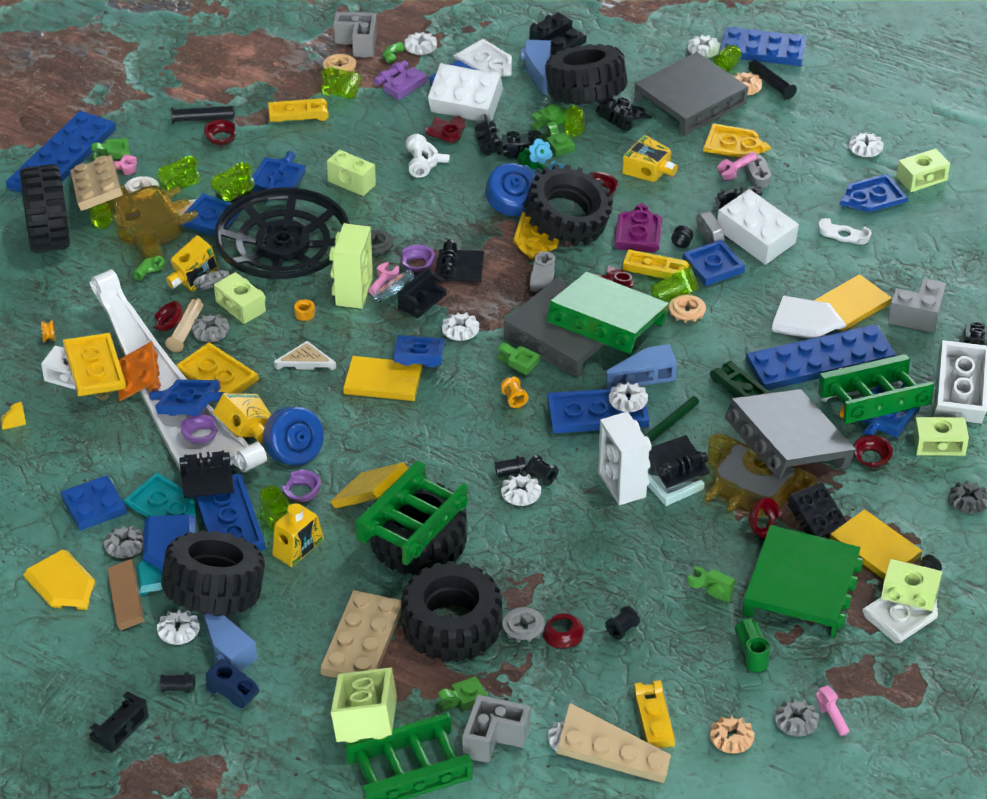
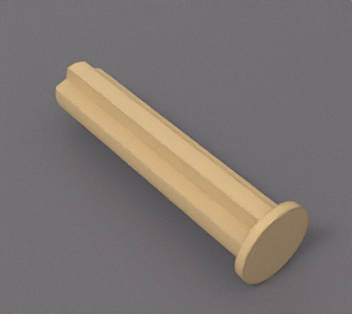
M199 298L190 301L173 334L167 338L165 345L170 351L178 353L183 350V343L192 325H194V320L197 319L204 306Z

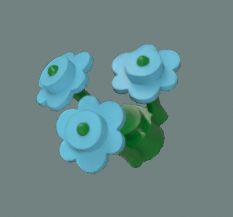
M536 139L533 145L525 148L517 158L518 164L528 168L536 175L537 171L535 168L538 167L543 170V168L547 167L543 165L546 159L552 157V151L549 149L550 144L543 142L542 139ZM552 161L548 168L552 170L553 165L557 164L560 168H564V165L557 161Z

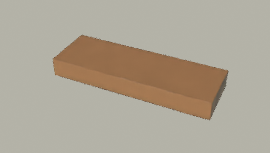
M132 559L109 567L108 574L118 628L121 631L144 622L134 562Z

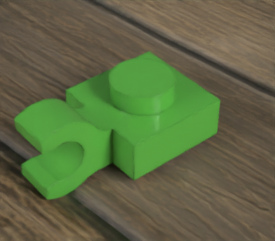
M553 103L531 115V118L536 120V122L531 124V127L535 130H540L546 123L552 121L558 125L567 120L568 113Z
M554 121L545 124L549 130L545 132L546 142L550 144L549 149L556 157L575 151L574 142L566 132L559 133Z
M128 138L107 139L106 144H91L92 151H99L92 153L93 161L100 156L111 155L113 159L120 160L123 155H129Z
M503 342L497 349L501 351L497 356L499 361L507 362V366L525 375H528L540 362L539 354L521 345L515 349Z
M699 566L694 568V575L696 577L688 576L687 584L693 588L706 587V593L727 603L733 597L735 579L714 569L707 572Z
M475 676L452 684L451 689L439 691L438 695L441 700L438 701V705L442 711L450 710L458 705L464 711L474 706L477 695L488 697V694Z

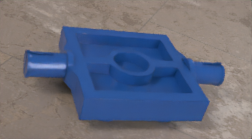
M288 151L283 159L265 157L249 181V188L252 191L279 187L296 188L306 173L305 165L292 162L295 158V154L292 151L291 153Z
M176 380L166 390H152L150 392V399L152 401L160 400L155 405L157 414L197 416L203 412L209 403L219 401L225 392H218L221 389L218 380Z
M902 384V386L899 389L905 388L906 386ZM877 385L872 392L879 394L885 391ZM920 407L861 420L860 422L868 425L863 430L864 436L873 435L877 430H880L897 438L919 412Z

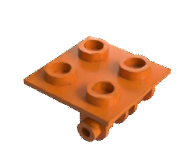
M152 341L119 359L126 382V389L118 390L119 401L144 388L149 389L150 392L152 390L159 391L161 382L158 378L160 375L157 363L158 353L155 351Z

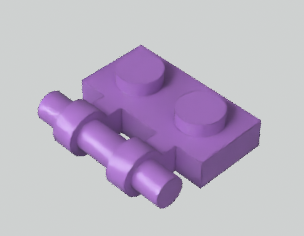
M402 61L393 64L389 70H383L378 73L373 82L376 86L384 84L383 91L399 100L427 83L428 80L426 74L414 67L405 70L408 68V63Z

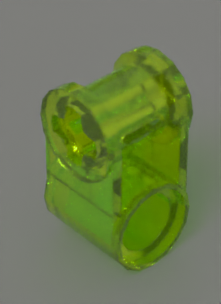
M328 67L321 71L323 84L321 85L322 93L352 99L357 95L362 84V77L358 73L339 70L333 67Z
M186 156L165 165L158 170L157 179L170 193H175L190 185L197 184L201 179L200 173L197 172L198 160L193 156Z
M241 162L217 174L211 181V188L225 201H231L237 196L250 191L255 186V182L251 178V165Z
M270 485L262 488L260 491V510L274 533L275 523L288 513L287 508L291 504L279 487Z

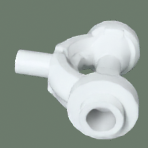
M413 134L406 139V149L414 156V159L408 165L412 176L417 178L424 177L429 174L431 169L437 166V162L449 163V155L438 154L437 149L428 143L424 136Z

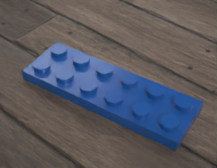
M79 111L6 180L7 188L22 193L19 171L24 167L54 164L59 167L61 181L63 182L71 174L70 170L81 164L93 152L91 144L103 143L116 130L115 122Z
M877 324L746 353V361L759 384L766 390L819 379L820 373L895 357L896 354Z

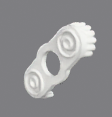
M822 218L818 224L821 235L840 242L863 245L869 242L872 233L867 227H863L861 231L849 226L831 224L830 218ZM847 231L850 233V236L842 237L838 232Z

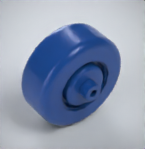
M515 163L502 164L496 167L491 172L485 187V194L489 204L496 211L504 215L521 216V213L526 211L524 203L535 175L528 168Z
M287 406L278 409L268 418L263 431V442L268 454L275 461L291 466H300L312 461L320 452L324 440L323 427L319 418L312 411L303 407Z

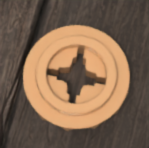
M334 54L324 60L323 68L331 76H349V73L355 71L356 60L347 54Z
M743 71L741 74L735 73L733 76L748 86L747 95L756 94L762 88V80L759 79V75H752V72L745 73Z
M680 295L673 298L669 303L670 316L675 317L676 321L684 320L686 323L691 320L695 323L697 319L703 318L704 313H706V305L702 299L696 296ZM687 306H689V311H685V308H687Z
M731 715L727 719L720 717L717 723H713L710 738L714 746L719 750L736 754L744 752L751 747L755 732L752 730L751 723H745L743 717L734 719ZM736 729L737 734H733L727 739L728 732H732Z

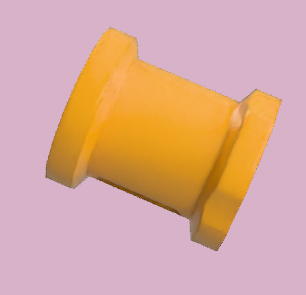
M517 377L503 380L500 390L508 397L509 406L520 408L525 405L529 397L527 392L522 390L520 380Z

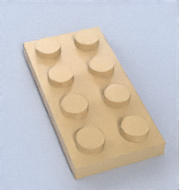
M111 155L97 157L91 163H82L70 170L77 203L81 211L123 195L115 163Z
M353 590L320 667L321 675L338 678V674L379 669L401 615V600Z

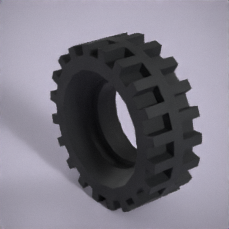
M558 164L553 165L552 170L548 167L543 168L542 173L538 172L534 180H532L524 203L526 208L525 216L531 217L529 224L531 226L537 225V232L540 235L543 233L549 235L548 240L553 241L554 238L560 240L561 245H565L566 242H572L573 246H578L580 241L587 245L590 243L591 238L596 241L599 235L604 232L612 212L613 198H609V188L603 189L604 182L601 179L598 181L594 179L595 174L590 172L587 175L582 172L583 168L578 167L577 170L571 169V165L567 164L564 168H560ZM554 198L571 200L581 206L586 216L573 217L563 214L553 208L548 200Z

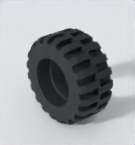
M587 44L585 46L579 45L574 48H567L550 56L545 64L549 95L559 103L580 105L602 102L605 99H611L613 96L619 95L621 91H624L628 83L624 54L619 48L612 45Z
M54 164L22 168L19 171L31 251L40 253L68 248L70 246V237L59 167Z
M436 483L437 485L445 488L444 485ZM424 489L417 490L413 495L437 508L446 501ZM408 504L403 505L398 510L421 523H425L430 515ZM466 509L459 511L423 548L419 557L414 558L407 566L402 563V548L377 535L370 538L371 549L381 563L385 562L386 567L391 570L397 569L398 573L405 575L406 573H412L413 576L415 574L418 576V572L425 567L429 569L436 563L443 565L447 564V561L455 562L463 553L465 543L467 542ZM392 519L383 525L386 529L406 539H409L415 533L401 529L404 525Z
M220 531L189 532L184 536L176 537L167 546L161 586L169 600H173L174 604L179 607L183 606L185 610L190 612L197 611L202 615L213 614L214 616H221L222 614H227L228 616L235 615L236 612L242 613L251 608L260 598L265 560L260 550L253 543H248L242 537H234V534H222Z
M447 561V564L440 565V563L433 564L432 568L429 569L425 567L418 572V576L415 574L403 589L401 598L403 633L406 634L409 644L414 645V649L421 654L425 652L426 656L435 660L437 657L441 658V661L449 662V659H456L457 662L464 661L466 657L472 659L478 656L480 651L485 652L489 649L491 643L493 644L499 637L502 627V596L500 595V588L488 573L483 574L482 569L476 566L472 568L468 563L461 562V564H455L454 561ZM448 605L462 606L471 610L466 615L453 618L442 617L433 613L437 608Z

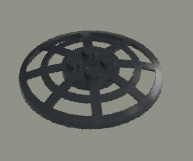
M294 187L271 188L246 195L226 208L215 226V242L221 257L229 265L245 274L267 279L298 278L313 274L333 263V261H330V257L320 263L317 262L325 254L329 246L335 245L336 238L330 239L329 229L325 222L333 215L342 226L344 223L349 224V220L344 210L335 201L323 194ZM287 199L286 209L271 210L259 214L252 206L268 200ZM296 199L315 203L327 210L319 217L305 211L295 210ZM242 210H245L251 217L242 225L238 233L225 229L230 220ZM284 216L283 220H275L269 223L265 221L269 218ZM293 218H302L310 221L311 223L307 226H304L303 224L294 221ZM255 224L260 227L256 237L245 235ZM319 228L323 234V240H310V233ZM222 237L236 240V247L240 257L231 258L224 251ZM243 242L257 245L258 251L247 254L243 247ZM321 247L312 258L305 255L309 248ZM262 257H266L268 259L274 260L272 266H269L257 262L255 260L260 259ZM293 259L301 262L292 266H282L284 261ZM247 262H248L249 264H251V265H253V266H255V267H257V268H261V269L269 270V271L257 270V269H254V268L247 267V266H245V265H243V264H241V263H247Z

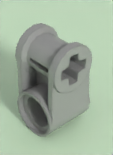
M545 251L535 256L534 267L531 272L530 292H540L555 280V256L552 253Z

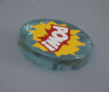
M410 269L402 272L373 294V297L379 303L384 299H388L405 286L404 282L407 280L411 282L415 277Z

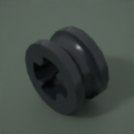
M680 225L675 228L671 240L675 246L686 248L690 245L694 234L689 227Z

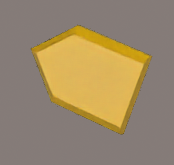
M712 123L703 148V152L734 158H742L753 151L755 154H760L771 150V147L766 142H762L759 139V135L754 130Z
M522 212L513 243L530 259L535 258L540 252H550L557 249L559 240L556 238L553 241L548 240L549 235L546 233L540 235L537 232L538 226H531L529 224L531 217H526L525 212Z
M60 550L27 568L23 574L24 578L50 607L62 608L63 606L77 607L78 610H88L91 592L94 590L96 583L95 579L67 550Z

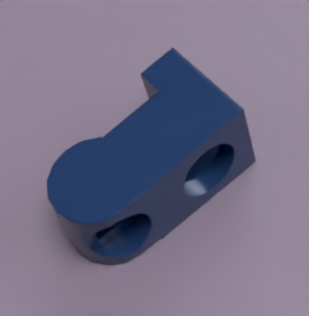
M222 658L206 673V690L213 694L216 692L220 693L239 708H244L259 693L257 684L251 678Z

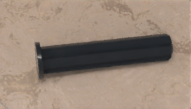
M755 59L749 62L748 69L779 91L784 99L789 100L796 94L797 87L794 84H789Z
M234 106L173 109L171 107L172 124L183 121L235 118Z

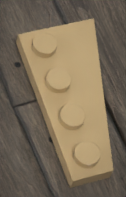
M569 703L556 754L660 783L665 782L671 754Z

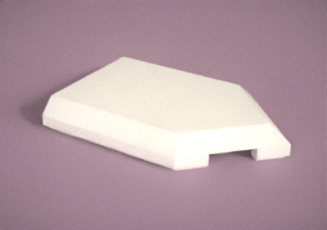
M484 39L454 55V59L460 60L478 71L499 74L501 77L511 76L512 56Z
M783 296L773 321L772 332L813 339L825 336L826 333L835 329L845 328L846 324L830 303Z
M880 597L863 608L862 612L868 621L893 642L901 643L937 618V598L933 611L892 602Z

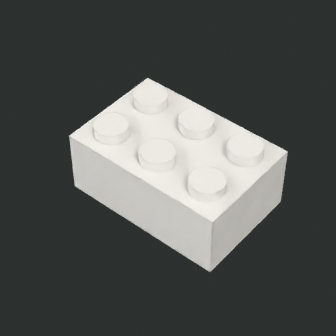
M440 63L428 96L431 112L455 117L461 116L462 118L481 122L485 121L484 114H486L489 121H491L503 91L501 75Z
M750 189L719 209L717 219L725 236L765 265L796 243L799 224Z
M942 340L937 360L933 417H965L966 422L982 424L987 412V346Z
M628 411L600 420L598 473L618 505L645 498L647 486H649L648 469L650 468L649 451H651V443L647 436L644 437L638 422L632 419Z

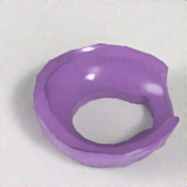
M416 244L402 250L401 264L407 271L420 273L426 267L430 268L434 264L435 254L430 247ZM413 259H422L426 262L422 267H411L406 263Z
M210 415L191 416L181 423V434L185 440L192 444L210 442L215 438L218 431L215 418ZM199 429H210L212 433L204 437L191 436L194 431Z
M298 470L290 474V479L281 488L285 495L293 502H308L318 494L321 481L320 477L310 470ZM294 485H306L310 487L311 492L302 497H297L290 489Z

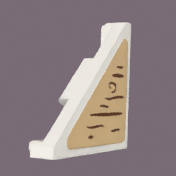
M306 341L275 360L274 367L277 370L282 367H295L301 370H315L314 367H327L333 371L336 369V362Z

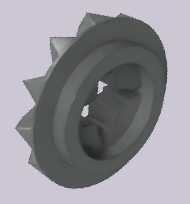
M371 230L372 256L374 257L377 254L383 256L384 252H390V249L393 247V238L389 233L382 230Z
M968 481L964 484L957 482L955 487L950 489L949 501L954 508L961 512L969 514L982 512L987 508L986 487H979L978 483L969 484Z

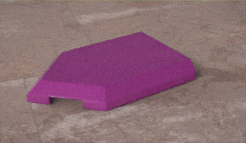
M643 203L636 205L635 209L630 212L625 211L619 214L614 246L619 250L658 251L663 218L658 214L650 212Z

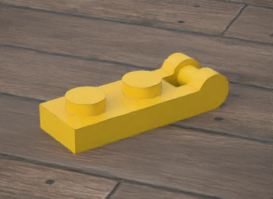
M325 99L268 102L270 122L315 118L319 121H326L329 118L328 105Z
M628 249L622 270L669 279L674 284L681 285L685 281L690 265L685 260Z
M661 680L652 681V684L643 685L642 682L633 683L634 697L645 742L657 748L674 747L675 738ZM645 695H653L654 698L645 699Z

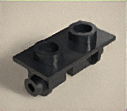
M484 114L485 121L477 123L474 128L480 151L485 155H489L497 150L498 154L501 155L499 146L502 143L496 133L498 132L496 124L493 120L489 121L486 114Z

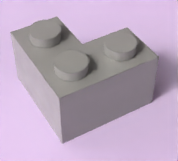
M336 12L334 19L335 44H353V56L363 58L374 57L377 38L376 13Z
M923 278L919 293L896 288L891 303L888 324L935 333L943 305L946 283Z
M477 695L462 736L463 755L469 754L472 760L490 763L497 742L524 748L531 727V706Z

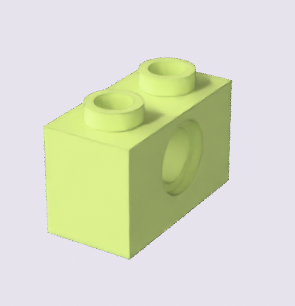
M340 149L327 160L328 182L361 196H364L376 185L375 164Z
M933 149L899 160L897 178L910 192L947 181L950 163L937 149Z
M236 272L214 284L215 301L243 324L266 312V297L264 293Z
M916 417L913 432L916 455L966 456L969 436L965 417Z
M891 559L885 576L881 599L933 611L940 587L942 571Z

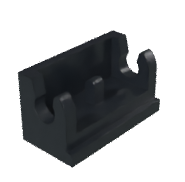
M426 267L398 290V309L418 319L447 295V290L436 283L437 281L442 284L445 280Z
M131 692L123 694L125 700L122 702V705L101 726L98 724L90 726L92 730L89 734L90 740L112 753L149 718L146 700L137 697Z

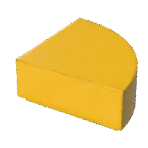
M22 402L10 406L11 409L5 415H2V430L26 425Z

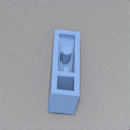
M526 40V48L521 50V60H525V69L542 94H547L548 85L545 64L551 56V41Z
M670 344L647 347L606 370V389L616 387L618 383L625 385L627 381L631 385L638 383L639 386L676 381L677 361Z
M213 614L202 615L215 664L222 658L241 671L257 660L255 641L223 614L221 616H214Z

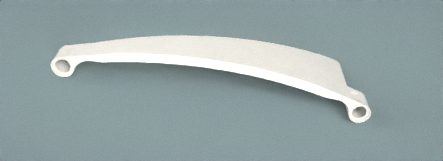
M110 269L92 277L90 281L91 289L109 317L124 356L152 341L154 349L158 353L157 363L160 371L158 378L161 382L159 391L168 389L176 380H187L125 298L116 273ZM144 388L140 390L149 413L179 470V457H184V454H197V458H199V453H202V458L207 457L206 452H209L210 457H212V452L222 450L230 453V465L234 464L242 472L267 462V455L259 442L249 445L243 437L236 436L213 414L214 409L209 404L201 414L210 415L215 418V424L218 429L216 436L210 442L192 444L185 440L181 434L182 421L191 416L157 414L155 405L160 400L152 401L149 389ZM199 429L194 431L191 436L204 437L212 433L210 429Z

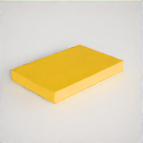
M859 274L813 301L830 303L846 324L845 328L839 330L844 332L890 305L892 297Z
M110 333L63 340L64 352L78 396L126 389V382Z
M210 342L176 365L187 380H218L221 387L218 392L240 394L259 380L256 372Z
M352 356L343 388L344 394L415 401L423 369L422 364L406 366L389 359Z
M402 462L361 472L330 500V503L334 508H341L376 500L408 470V467Z
M865 509L830 534V540L861 547L859 558H863V565L884 580L891 559L912 564L922 556L920 548Z

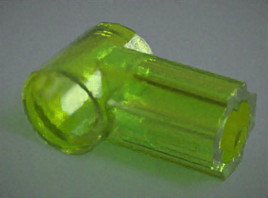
M691 267L673 273L671 277L650 285L653 297L662 301L670 300L678 295H686L699 289Z

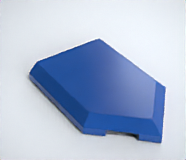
M887 173L850 183L840 201V205L872 212L908 202L909 199Z
M188 514L149 516L145 519L143 561L149 565H154L162 573L167 546L180 535L184 536L189 532L196 533V518Z

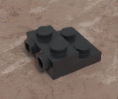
M559 12L554 15L548 14L540 23L534 22L529 28V40L551 41V55H555L556 52L564 51L567 48H574L575 46L585 44L587 42V35L573 28V20Z

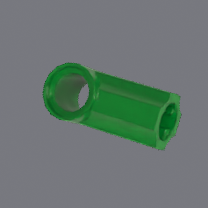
M751 618L742 619L739 624L735 625V633L745 655V666L752 672H763L769 666L770 643L763 637L757 621H753Z

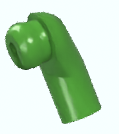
M399 41L386 47L382 53L383 59L389 64L396 60L395 54L405 50L403 43Z
M161 256L146 258L134 270L132 275L136 280L141 281L147 273L159 272L163 269L165 260Z

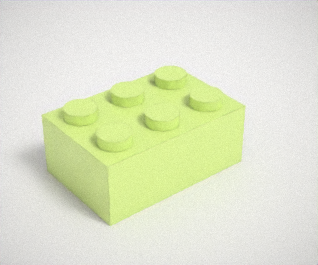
M344 223L341 232L336 234L335 247H331L330 261H333L331 278H334L332 295L335 296L337 306L363 309L368 289L373 281L371 227Z
M392 667L338 674L331 709L337 742L345 741L352 743L360 739H382L392 735L397 701Z

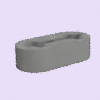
M756 154L758 159L745 165V170L752 185L766 188L770 185L771 172L764 157Z
M707 211L697 214L698 228L707 242L710 244L719 240L724 241L723 229L712 213Z

